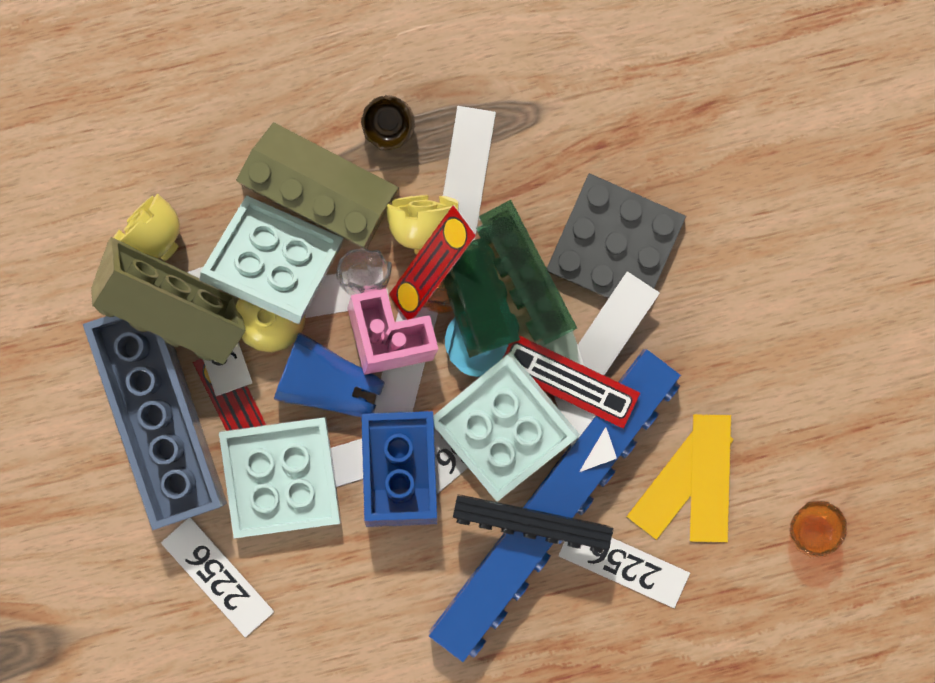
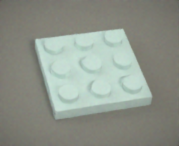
M246 195L201 270L199 281L300 324L340 250L343 238Z
M511 352L433 415L436 430L497 502L580 435Z
M326 417L219 432L234 538L341 523Z

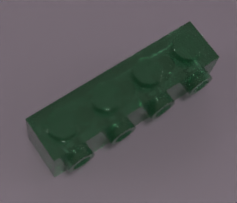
M512 200L480 215L479 222L481 225L476 227L477 233L485 247L490 244L492 245L497 255L496 258L492 259L494 266L501 278L508 276L514 288L508 292L517 310L525 309L530 319L525 325L533 341L541 340L544 346L577 329Z

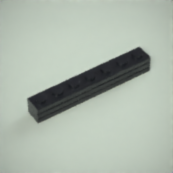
M457 494L453 518H456V523L470 525V522L479 523V528L492 530V526L501 528V532L514 535L515 531L522 532L523 537L526 538L546 537V542L558 544L559 540L568 542L567 546L581 549V545L589 546L590 551L603 553V550L609 551L614 530L612 526L461 494Z

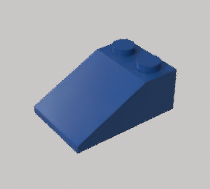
M433 411L361 414L364 522L366 527L437 524Z

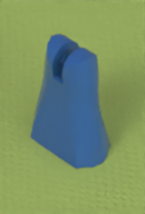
M299 333L277 387L274 400L361 417V414L374 413L376 405L367 402V400L360 396L358 398L352 396L354 388L358 387L361 388V391L380 395L385 382L374 374L364 375L361 367L335 354L308 336Z

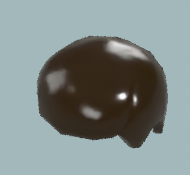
M385 95L374 98L364 108L361 125L365 139L380 150L386 151L402 147L411 138L415 128V119L411 108L405 101L396 96Z

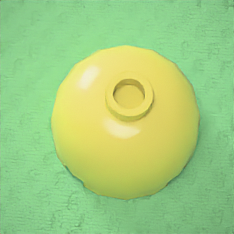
M156 194L155 198L151 196L127 219L128 224L124 229L126 233L124 234L118 230L113 237L144 254L166 261L175 253L179 246L174 241L179 235L180 221L171 205L159 194Z
M428 195L395 199L392 201V205L387 204L389 229L393 237L400 244L407 248H413L414 253L418 254L450 208L454 205L459 211V203L456 199L447 196H439V202L428 200Z
M240 298L236 304L237 311L243 318L246 330L241 338L247 345L258 351L276 352L287 349L295 342L298 334L302 333L304 329L306 314L300 324H297Z

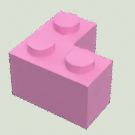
M386 289L351 295L347 309L364 375L428 362L434 359L438 351V345L430 315L395 322Z

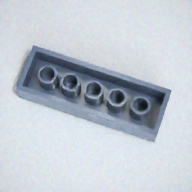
M105 316L84 323L83 327L152 531L226 505L227 500L175 347L165 342L161 336L149 331H138L129 322L116 316Z

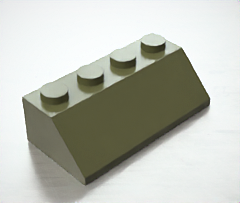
M274 122L253 147L236 179L242 186L367 250L387 212V204H391L399 189L394 184Z
M113 237L107 242L91 287L92 306L107 317L116 316L129 322L138 331L152 332L161 336L165 342L172 346L179 347L181 345L194 351L203 360H214L224 365L246 331L243 318L236 308L239 300L238 297L199 281L198 277L153 256L144 254Z

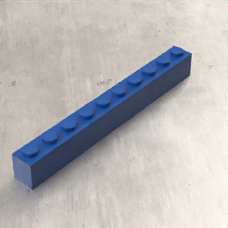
M643 349L619 380V383L640 392L624 429L595 416L574 445L568 447L523 508L573 518L576 513L582 516L594 500L590 495L599 484L604 487L614 475L616 470L612 466L619 456L625 459L636 446L637 441L633 438L641 427L647 430L659 415L655 409L663 399L668 402L675 395L680 387V384L676 381L681 375L649 350ZM607 428L617 459L580 472L604 429ZM515 531L514 535L503 533L429 630V637L462 662L465 661L468 655L474 658L484 646L486 640L482 637L490 626L496 629L506 617L508 612L504 608L512 598L517 601L528 588L529 583L525 580L533 570L540 572L548 562L551 555L547 551L553 543L546 542V537L537 536L536 539L523 537V533Z

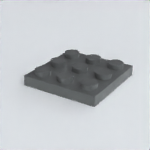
M589 173L545 271L609 299L626 272L631 273L654 289L686 216Z

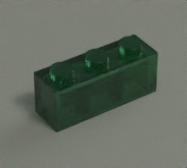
M485 237L473 240L443 279L469 358L520 340L518 320L510 312L506 300L507 289L504 282L498 277L494 266L496 263L495 254L492 248L487 245Z

